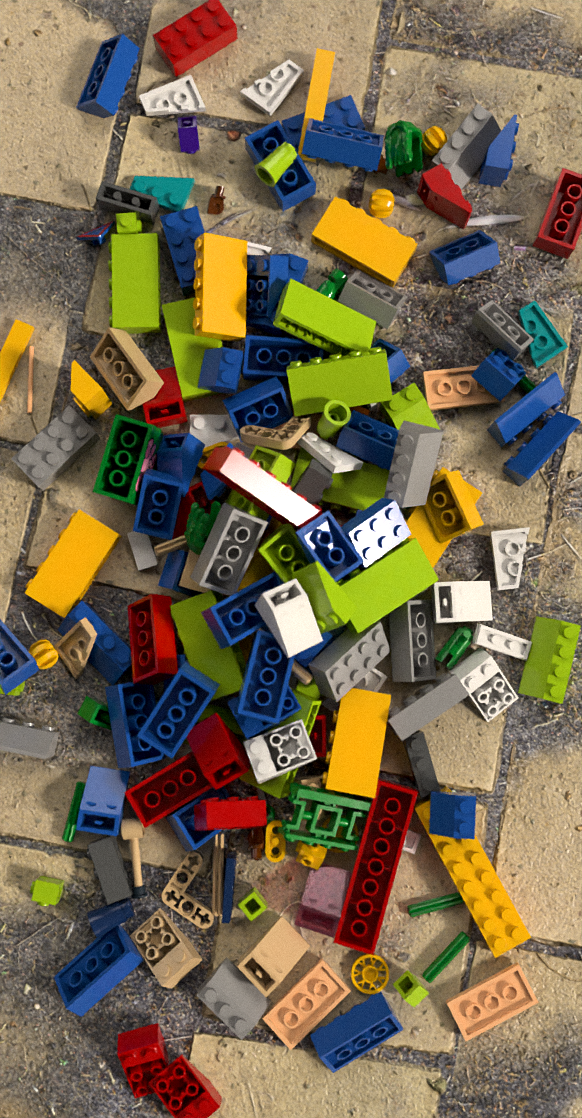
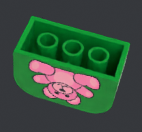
M116 414L93 492L138 505L144 474L147 469L155 470L157 465V451L163 439L162 430L152 424Z

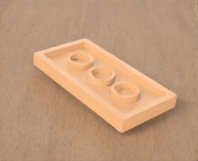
M479 365L424 371L422 374L426 402L431 411L504 403L505 397L499 401L471 376Z
M322 958L263 1015V1020L285 1045L292 1050L351 992V989Z
M518 962L445 1000L465 1041L539 1003Z

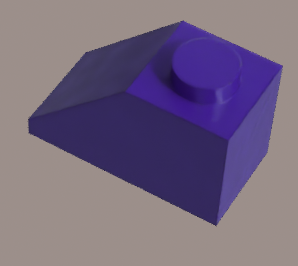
M178 117V135L181 152L186 154L196 153L197 150H200L197 117Z

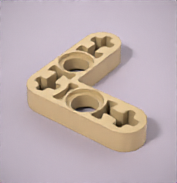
M294 415L281 430L254 425L244 426L240 429L241 441L280 450L290 449L312 425L311 415Z
M195 850L190 851L183 859L164 888L162 900L166 905L198 927L207 929L214 921L212 910L185 892L203 863V855ZM196 855L198 857L197 861L199 862V864H193L191 870L194 872L191 873L189 869L182 866L185 865L186 867H188V865L191 862V859L189 857L193 858ZM180 872L186 873L188 881L180 883L177 880V875ZM167 891H175L174 896L178 899L180 898V896L184 897L180 901L179 906L176 905L178 900H176L175 898H171L169 900L167 898ZM184 902H192L194 909L191 912L184 911L182 908ZM197 907L200 908V910H199V912H198L199 914H201V915H203V916H204L205 914H208V915H209V917H208V919L210 920L209 922H208V921H205L204 923L201 922V918H202V917L199 916L198 914H196V917H195V918L193 917V915H194L195 912H196Z

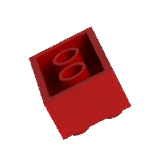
M258 796L243 799L229 797L221 799L220 802L219 798L201 800V804L194 805L195 831L246 829L267 826L266 800H259Z

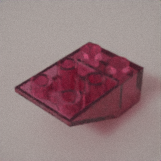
M323 862L318 870L310 867L294 917V925L334 938L351 872Z

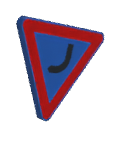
M115 221L108 222L76 238L77 240H92L94 245L98 243L102 245L106 242L104 235L115 225Z

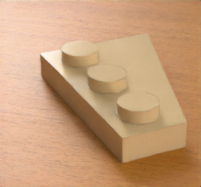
M86 617L80 620L53 646L75 679L82 676L97 636L94 627Z

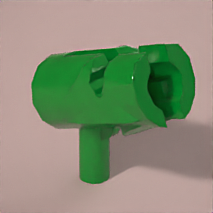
M338 268L333 270L328 276L329 280H325L316 290L335 301V297L342 293L348 277Z
M466 626L462 628L457 627L434 659L442 662L448 653L452 654V658L445 665L447 669L452 670L471 644L473 631Z

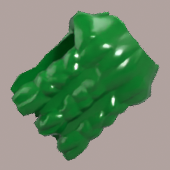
M403 120L389 125L384 139L386 168L388 170L392 169L394 164L398 178L403 176L405 172L411 175L414 173V169L417 173L423 170L421 129L411 122Z
M217 501L212 503L210 515L205 513L203 508L199 509L197 502H194L191 506L184 535L189 549L197 555L201 554L221 510V504Z

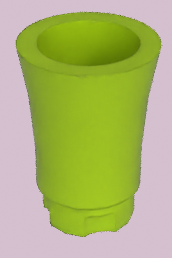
M286 142L278 146L264 160L255 165L254 168L258 177L266 185L274 187L279 178L293 163V160L297 158L295 148Z
M339 400L329 401L325 405L316 429L322 439L327 440L335 436L341 427L349 422L351 418L349 407Z

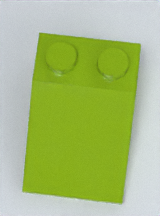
M415 383L392 396L393 400L381 402L379 409L393 428L399 430L405 420L440 429L424 396Z
M318 561L291 575L293 580L297 579L308 596L320 634L345 625L358 609Z

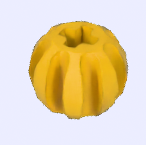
M432 126L422 134L421 147L426 155H437L448 140L445 131L438 126Z
M386 189L373 191L369 199L370 214L376 218L390 216L394 208L393 194Z
M41 639L30 646L29 653L36 660L39 669H48L57 662L59 658L58 653L49 640Z

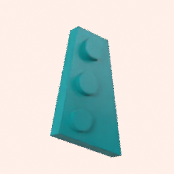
M134 176L129 189L157 197L160 208L174 213L184 210L195 184V178Z
M535 300L519 310L518 316L522 328L534 339L528 346L535 369L568 348Z

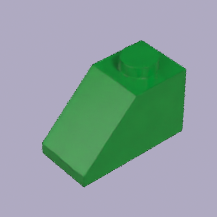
M86 696L77 714L89 723L112 730L108 704Z

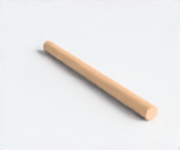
M29 346L27 413H32L33 346Z

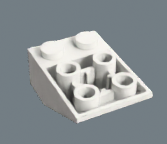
M297 579L261 594L255 607L288 658L323 641L308 596Z
M490 581L435 582L431 585L433 624L493 620Z
M482 648L477 649L449 671L450 674L457 675L470 694L467 697L487 722L518 699V696L492 656Z
M302 719L243 742L259 784L317 759Z

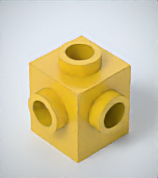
M299 840L295 852H298L295 861L318 870L325 858L327 848L320 846L318 843L307 845Z

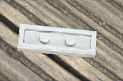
M477 624L472 640L474 644L527 661L532 644L531 641L482 624Z

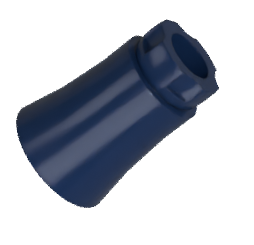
M127 897L101 908L88 911L87 916L94 934L99 939L110 930L135 916V912Z

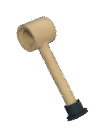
M139 817L122 819L123 840H130L134 876L131 898H143L148 896V893L145 892V885L142 884L138 839L145 837V828Z

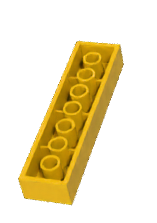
M447 786L440 790L441 792H452ZM430 796L415 803L414 811L493 956L496 958L530 939L529 932L476 835L475 839H460L430 834Z

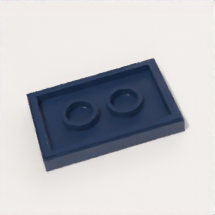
M229 851L226 860L222 923H229L232 916L236 851Z

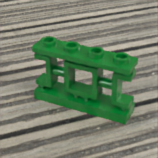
M291 782L289 791L292 794L288 797V800L296 804L292 821L282 820V827L278 828V832L283 835V839L290 842H295V839L301 840V842L307 845L318 843L320 846L328 849L334 846L345 852H349V850L357 851L358 846L355 843L359 840V837L351 833L356 816L365 818L366 813L364 812L365 810H370L371 803L360 796ZM303 798L313 800L310 812L304 811L307 802ZM338 805L351 807L348 808L346 818H341L343 809ZM320 809L332 811L328 828L315 826ZM302 819L307 820L305 829L309 832L299 830ZM338 826L343 827L341 836L344 838L335 837Z

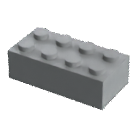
M69 405L11 459L44 491L94 445L100 437Z
M376 621L360 633H351L347 629L308 664L321 695L338 702L391 652L381 621Z
M443 673L435 679L437 681L435 684H427L419 690V695H411L403 701L404 705L399 708L395 706L389 710L387 723L398 739L403 741L470 695L456 674Z

